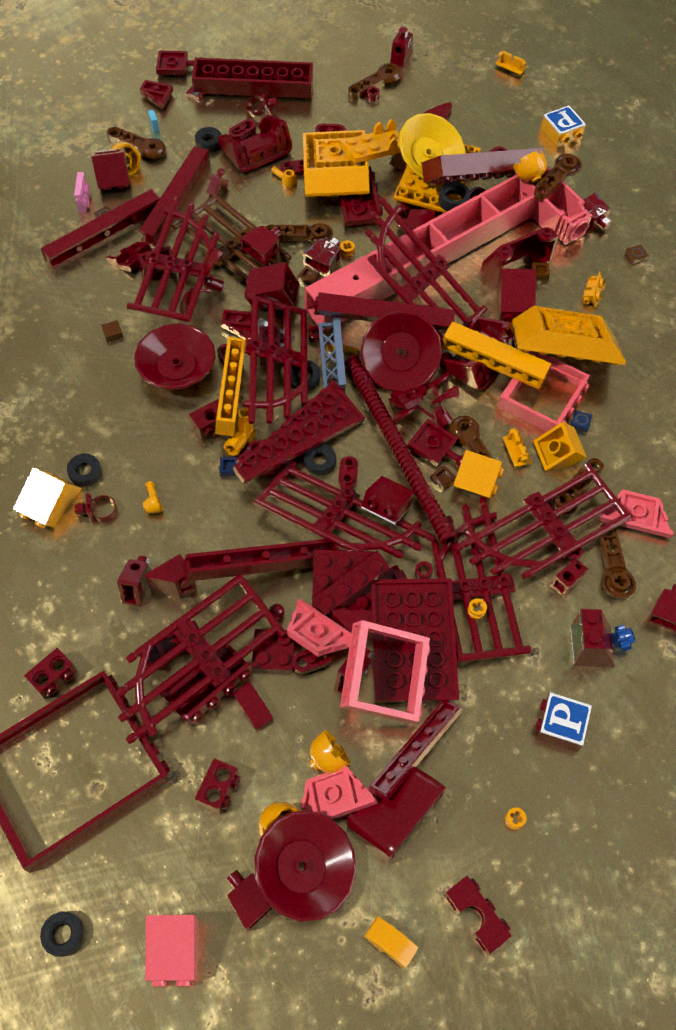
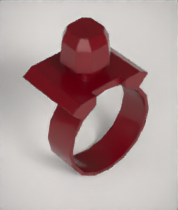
M263 93L262 96L251 98L246 104V110L252 117L259 116L264 111L269 116L272 115V109L277 107L279 103L277 98L274 97L268 100ZM264 101L259 109L250 111L255 103Z
M88 492L85 504L82 502L74 505L75 513L77 515H85L87 513L92 523L95 520L98 522H108L116 516L118 510L112 497L101 495L92 499ZM109 500L115 504L114 511L109 516L96 517L91 512L94 505L99 501Z

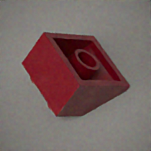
M181 554L145 574L152 594L180 599L191 595L197 589L195 581H185L182 567L184 559Z

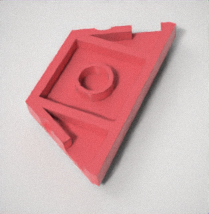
M622 490L617 495V499L632 516L631 519L619 526L662 537H673L674 532L670 530L667 522L669 519L663 510L660 498ZM612 507L600 514L598 521L609 523L621 515L615 507Z
M300 598L297 600L296 609L287 628V636L318 657L349 648L351 632Z
M345 766L336 773H324L307 779L304 788L305 794L301 800L300 808L302 809L301 811L312 810L335 819L378 804V802L351 769Z

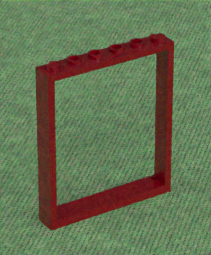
M103 670L0 733V750L105 685L121 712L127 711L128 708L125 703L128 700L125 695L121 697L117 695V690L115 689V686L118 685L112 674L107 676ZM136 713L127 720L134 732L139 728L136 720L139 719ZM147 732L140 738L138 737L160 775L33 858L0 798V826L25 871L30 873L171 780L167 774L171 770L165 760L159 761L157 755L160 752L154 742L148 743L146 738L149 734Z

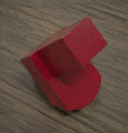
M223 168L218 169L217 175L211 174L206 193L212 196L218 195L222 185L228 187L229 180L223 178V175H225Z

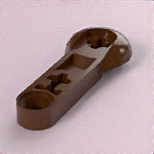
M392 63L382 64L377 72L349 86V98L359 99L367 95L369 87L380 88L385 83L397 81L401 77L399 67Z
M110 127L107 130L109 141L116 144L119 142L130 143L146 158L156 159L166 152L164 142L158 138L147 139L118 127Z
M572 154L559 155L555 160L554 167L536 185L534 196L541 200L546 199L567 177L579 173L582 168L581 160ZM543 189L546 193H541L538 190Z
M323 223L310 226H266L268 230L274 227L280 230L279 241H303L314 244L321 238L330 242L333 237V229Z
M459 416L451 422L449 431L458 438L457 441L463 445L465 450L492 458L480 438V427L475 419L469 416Z
M597 458L588 460L587 463L590 465L598 466L599 470L596 472L600 475L604 468L603 462ZM582 467L572 479L584 473V468ZM590 477L549 500L547 503L554 511L582 495L594 481ZM578 506L562 514L561 516L565 517L572 515L576 512Z
M615 527L610 530L612 535L606 536L603 534L598 537L606 569L603 577V587L611 597L625 599L635 592L636 581L626 569Z

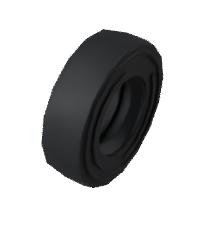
M204 127L196 132L195 143L199 148L214 151L220 148L217 137L222 134L214 127ZM206 137L214 138L212 141H204L203 139Z
M308 360V371L312 374L308 379V389H312L319 383L321 373L318 365ZM291 366V383L297 388L301 384V378L298 376L300 368Z
M322 443L304 453V465L312 474L325 475L334 469L336 453L332 447ZM317 454H323L326 456L327 461L323 464H316L313 461V457Z
M82 453L74 456L67 464V474L74 484L87 486L98 480L101 475V465L95 456ZM83 464L90 465L91 471L86 475H80L77 473L79 466Z
M60 911L51 915L41 928L40 940L42 947L47 953L55 957H65L72 954L83 940L84 929L82 922L76 915L70 912ZM66 924L70 927L71 936L65 943L58 944L53 937L54 931L59 925Z

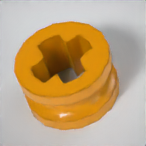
M349 240L341 243V255L344 257L353 256L355 244Z
M473 599L468 607L469 616L474 619L483 618L487 610L486 603L481 599ZM474 607H481V610L474 611Z
M517 807L510 809L505 816L507 826L514 830L522 828L527 820L525 812ZM517 813L519 815L518 819L521 820V823L518 821L516 824H514L513 818L510 817V815L514 816V814Z

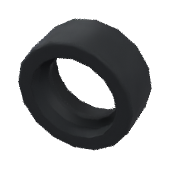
M461 182L445 183L440 189L439 205L445 211H449L470 200L471 193L469 188ZM457 194L463 200L454 201L446 197V195Z

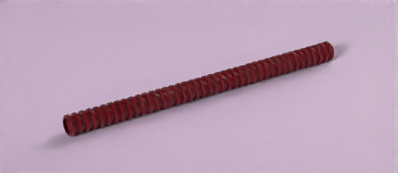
M358 356L348 357L344 364L381 433H383L388 446H390V450L402 469L410 487L415 491V496H417L419 504L422 506L425 515H427L438 539H440V543H451L456 538V533L451 528V524L448 523V519L445 518L446 515L440 508L437 499H435V495L415 462L412 453H410L407 444H405L368 373L363 368Z

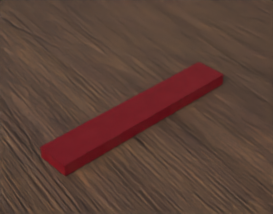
M447 700L442 701L368 786L369 792L388 801L461 714V706Z

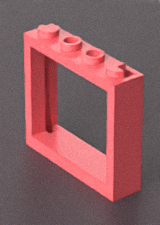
M530 351V355L551 363L549 373L578 386L558 420L555 421L511 399L522 383L512 378L500 396L498 408L545 431H549L561 422L567 423L566 417H571L575 409L573 408L574 404H579L582 398L581 393H585L590 385L587 383L590 375L549 355Z
M364 620L353 623L340 708L405 723L419 722L422 715V697L425 693L424 679L428 671L426 664L427 656L430 653V638ZM368 632L416 644L407 712L358 701Z

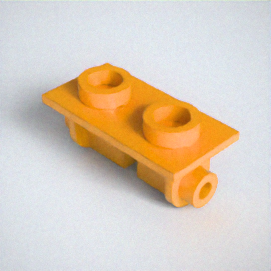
M505 51L499 52V59L495 63V65L519 75L527 68L525 59L514 56L512 60V54Z
M601 271L598 276L593 275L588 278L586 290L582 297L584 304L593 303L594 308L597 307L598 301L601 300V290L605 287V279L602 278Z
M515 428L509 430V434L502 438L514 467L532 464L519 431Z

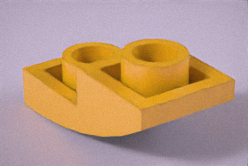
M376 916L364 935L380 952H385L402 968H407L418 949L411 940L379 916Z

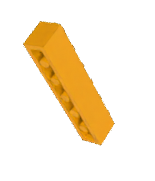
M453 321L445 333L442 342V348L469 360L482 362L484 366L537 389H540L551 366V363Z
M228 337L215 434L234 436L245 339Z

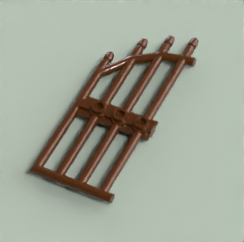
M216 194L195 208L191 218L199 224L201 217L198 214L206 211L235 235L234 238L228 241L219 233L218 241L223 245L217 250L222 251L223 254L218 258L215 265L220 267L224 264L247 283L248 276L229 259L236 255L250 268L260 267L246 256L241 249V237L257 227ZM217 202L247 228L240 232L210 206ZM179 219L173 223V229L177 230L181 227L183 220ZM206 222L205 230L213 236L218 231ZM188 226L186 233L194 239L196 232ZM201 238L199 244L202 245L206 250H208L207 246ZM279 246L278 251L274 254V259L271 258L268 264L281 263V256L286 260H291L292 256Z

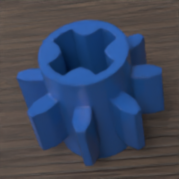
M624 624L614 627L615 633H611L614 647H620L622 651L632 649V643H636L632 628L627 629Z

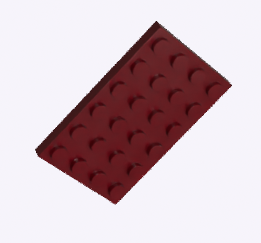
M452 578L372 580V623L430 638V653L427 656L426 664L428 671L424 679L425 693L422 697V702L459 701ZM373 633L375 703L408 702L416 644Z

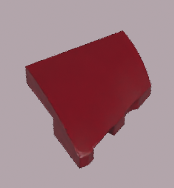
M136 242L127 248L121 249L120 255L116 257L109 255L106 259L109 263L122 270L133 272L139 267L138 254L152 251L149 243Z

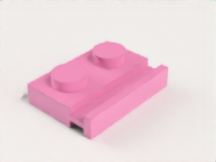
M77 172L74 197H76L79 213H85L86 206H89L88 194H90V185L87 184L86 178H84V172Z

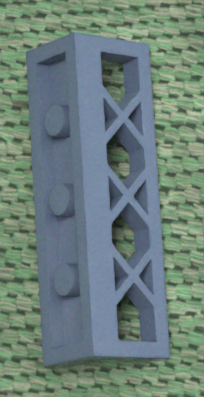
M333 317L332 322L318 323L324 388L327 387V380L333 376L337 379L340 388L345 390L346 377L340 317ZM322 328H333L332 335L328 338L323 334ZM328 342L334 346V351L331 354L324 350ZM329 359L336 363V367L332 371L326 367Z

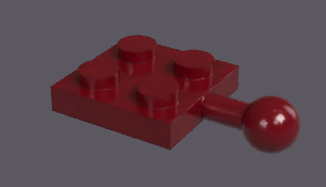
M159 50L156 74L186 75L187 66H194V60H188V51Z
M430 419L424 422L407 443L410 450L436 467L447 456L455 461L456 466L460 468L464 456H459L451 451L458 438Z
M273 604L269 610L280 623L285 610L282 605ZM255 629L254 639L268 629ZM277 633L253 651L252 671L293 673L292 659L294 657L295 641L287 636V633L281 638Z

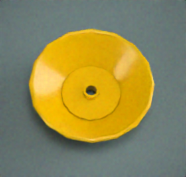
M431 113L416 114L405 122L400 131L399 147L402 157L411 171L422 179L421 162L440 155L466 154L462 137L455 127L443 117Z

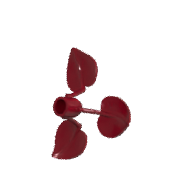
M211 249L205 259L203 276L205 277L204 286L206 289H201V292L211 293L213 291L220 294L223 290L224 281L210 274L212 267L223 254L220 250ZM189 251L186 253L184 259H187ZM190 289L183 296L179 307L180 313L186 314L194 289Z
M450 372L432 380L426 386L427 390L433 388L436 399L431 404L439 403V406L432 410L433 415L420 405H416L409 410H400L393 417L394 423L416 409L421 410L431 420L436 419L440 427L451 422L453 419L443 406L442 400L459 397L458 385L443 392L440 396L436 389L438 384L448 378Z

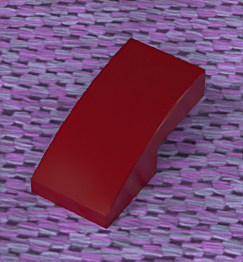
M250 682L232 693L255 730L273 719L269 709Z

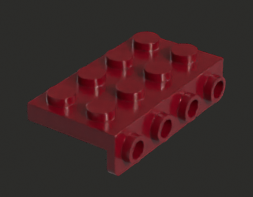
M371 166L368 167L369 194L339 195L345 226L376 223L370 216L372 211H375L379 217L383 216V208L379 206L380 203L378 202L380 194H377L378 185L374 183L375 172H372Z
M229 644L216 652L223 663L237 653ZM242 659L229 669L232 675L216 688L210 683L176 709L175 712L188 726L192 723H198L208 709H214L224 695H230L240 681L244 682L251 676L252 665ZM198 666L163 692L161 696L170 704L206 677V675Z

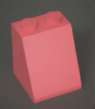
M146 915L145 981L152 982V987H166L167 982H176L177 987H189L191 982H197L200 920L195 915Z

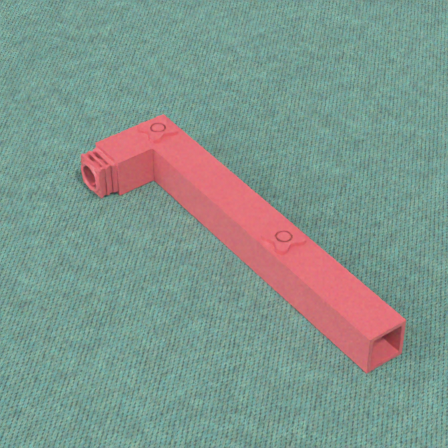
M548 166L545 173L541 176L542 179L551 170ZM516 174L412 231L435 257L440 254L449 264L531 217L542 228L549 227L558 234L560 241L567 245L586 233L592 214L585 210L583 206L585 201L564 181L546 199L541 200L534 196L535 187L541 180L532 183V181L525 182L519 179ZM543 189L538 190L541 193H546ZM407 234L399 237L423 267L430 262ZM392 241L384 245L412 277L418 273V270ZM377 249L305 287L304 309L307 310V313L317 325L318 323L333 321L331 316L314 314L315 300L319 292L384 300L395 293L367 260L370 256H373L378 262ZM385 257L386 272L401 288L407 281ZM340 318V323H342V322H344V321H346V320H348V319H347V318ZM323 328V332H326L331 328Z

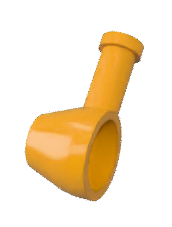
M276 166L271 169L272 174L282 179V185L285 188H294L297 185V177L293 170L282 172Z
M342 341L343 352L358 356L360 347L344 345ZM328 342L327 350L331 354L334 351V346Z
M149 481L145 484L149 497L143 502V507L147 514L162 512L163 507L157 496L155 484Z

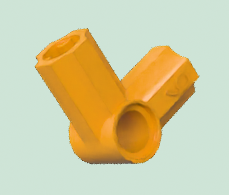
M240 408L237 411L234 436H230L224 444V449L231 456L238 455L247 443L250 444L255 438L256 428H253V424L248 422V408Z

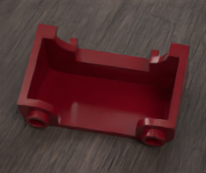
M269 115L259 122L260 133L242 141H234L233 137L229 134H223L217 137L220 147L240 171L248 172L283 157L292 151L293 146L287 121Z
M549 227L536 230L499 246L483 260L481 269L497 288L502 268H509L527 259L531 263L541 262L549 263L550 265L559 236Z
M477 316L470 324L469 329L478 331L483 335L517 349L511 322ZM444 352L441 357V369L450 372L452 376L475 390L483 391L499 373L484 366L482 362L472 361L458 354L453 357L451 353Z
M415 767L388 801L372 793L378 804L350 813L346 819L349 822L347 829L385 863L389 864L404 841L428 811L433 808L434 804H437L441 799L446 787Z

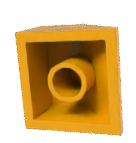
M561 422L533 441L546 472L572 467L587 458L575 428L565 422Z

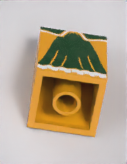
M33 468L13 510L19 512L18 516L26 520H30V518L35 520L34 524L42 528H46V526L54 527L82 488L49 472Z

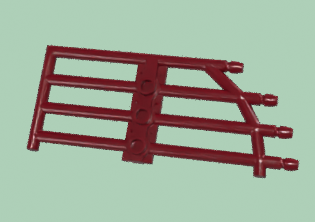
M175 197L170 208L164 207L163 213L167 214V218L154 252H148L145 256L143 266L148 268L135 302H128L127 309L190 322L205 280L203 276L204 262L200 263L193 260L201 238L208 248L205 256L206 259L209 251L216 248L219 233L215 232L210 240L204 230L208 215L203 214L198 224L191 218L194 204L191 203L187 208L186 214L176 211L180 198ZM176 217L183 220L171 254L168 256L160 254L173 218ZM188 225L196 230V234L187 259L177 258ZM154 269L164 270L152 306L141 305ZM171 272L180 273L181 276L169 310L158 309ZM187 277H198L186 314L175 312Z
M380 197L378 202L384 207L389 216L384 222L375 211L370 213L371 218L375 220L381 230L379 239L370 229L365 231L366 236L371 239L378 252V262L373 256H370L367 259L369 263L373 265V268L406 304L415 305L413 300L419 295L429 307L439 308L424 291L431 285L452 310H455V314L463 322L462 325L469 328L473 320L477 316L481 317L488 308L485 305L479 308L447 271L450 266L445 258L441 257L440 254L435 257L398 215L401 212V208L396 206L393 209L383 197ZM393 220L428 258L430 262L425 267L389 228ZM386 235L418 270L414 277L405 270L384 246ZM385 257L407 281L401 288L386 272ZM442 275L475 312L470 318L465 315L437 283L436 279ZM436 330L440 335L442 345L444 336L438 330Z
M247 293L246 300L252 302L251 338H246L244 345L245 354L250 356L249 400H243L242 407L248 408L249 424L255 423L256 408L266 409L267 424H272L273 408L283 405L284 418L289 419L291 415V401L301 394L302 405H306L308 401L307 310ZM259 304L268 306L267 343L258 340ZM275 308L284 311V348L274 344ZM291 313L300 315V352L291 349ZM257 357L267 360L266 401H256ZM274 361L284 365V397L274 400ZM291 366L300 368L301 384L291 392Z
M290 461L253 502L346 550H382L401 559L404 553L394 549L392 546L403 544L409 548L412 547L416 551H421L423 546L409 539L412 535L416 534L431 542H434L436 536L421 529L422 523L420 521L411 524L399 519L395 525L406 530L403 534H399L351 511L350 509L353 505L361 508L363 500L359 499L360 494L355 493L356 491L351 488L343 487L340 490L294 468L296 466L294 461ZM288 474H292L336 497L331 501L285 479ZM280 484L327 508L324 512L318 511L276 490V487ZM271 495L317 518V520L312 524L265 500ZM346 516L391 539L380 541L341 522V520ZM338 528L366 543H350L332 534V531Z
M587 463L583 466L584 473L543 496L539 491L531 494L523 500L525 506L477 533H474L471 529L467 530L465 535L468 538L461 541V543H457L453 549L455 552H458L474 543L482 552L469 559L471 565L477 564L480 560L482 561L490 556L501 561L498 566L496 565L490 570L492 575L498 574L510 566L530 568V570H526L521 574L523 579H528L631 519L632 516L593 467ZM590 477L596 483V487L554 511L547 503L549 500ZM601 492L609 500L567 525H564L559 519V516ZM612 507H615L621 515L578 541L570 533ZM528 512H531L536 518L535 522L491 547L481 540ZM541 526L548 534L545 538L512 557L498 552ZM551 542H554L560 550L543 561L524 559Z
M485 497L479 498L482 516L472 519L468 504L462 505L465 523L456 530L452 517L446 516L448 523L451 524V528L456 533L454 541L444 544L441 550L437 539L431 542L438 578H446L443 559L450 548H452L459 579L452 581L453 600L463 599L475 650L473 653L463 654L454 615L457 663L531 653L530 645L523 646L510 593L516 592L512 575L505 574L503 570L496 576L486 577L483 563L480 560L475 564L478 578L466 579L460 551L455 552L453 549L458 543L457 538L464 532L471 529L475 533L474 526L484 523L486 528L492 524V520L497 519L496 512H489ZM495 532L487 535L490 547L497 543ZM473 543L470 545L472 554L477 556L480 550ZM493 558L495 566H498L501 561ZM502 594L515 647L503 649L491 595ZM483 597V601L487 605L486 614L495 650L483 651L476 619L468 614L471 598Z
M241 573L125 658L128 663L135 661L137 657H140L135 677L125 683L124 686L118 688L116 693L121 697L135 687L136 703L130 706L127 711L122 712L118 719L122 723L128 720L130 716L139 712L143 721V725L126 737L125 740L128 744L135 742L138 737L140 738L146 732H148L150 737L158 732L155 726L210 683L216 688L232 675L229 671L231 667L277 633L281 638L287 633ZM240 584L246 595L200 629H197L191 619ZM252 600L259 611L210 646L203 636ZM265 617L272 627L223 663L216 652ZM174 633L181 643L147 667L152 648ZM186 649L193 660L144 696L143 681ZM199 666L206 677L150 718L146 705Z

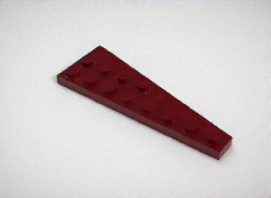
M332 380L327 387L319 391V394L313 399L311 398L302 409L297 410L277 431H273L270 437L261 442L253 452L248 453L234 466L233 471L241 482L246 484L364 422L365 417L336 381Z

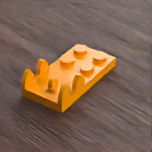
M393 119L389 120L385 130H383V125L379 121L375 125L373 133L349 137L340 140L339 143L342 150L355 164L401 153L399 147L400 133L396 130V123Z

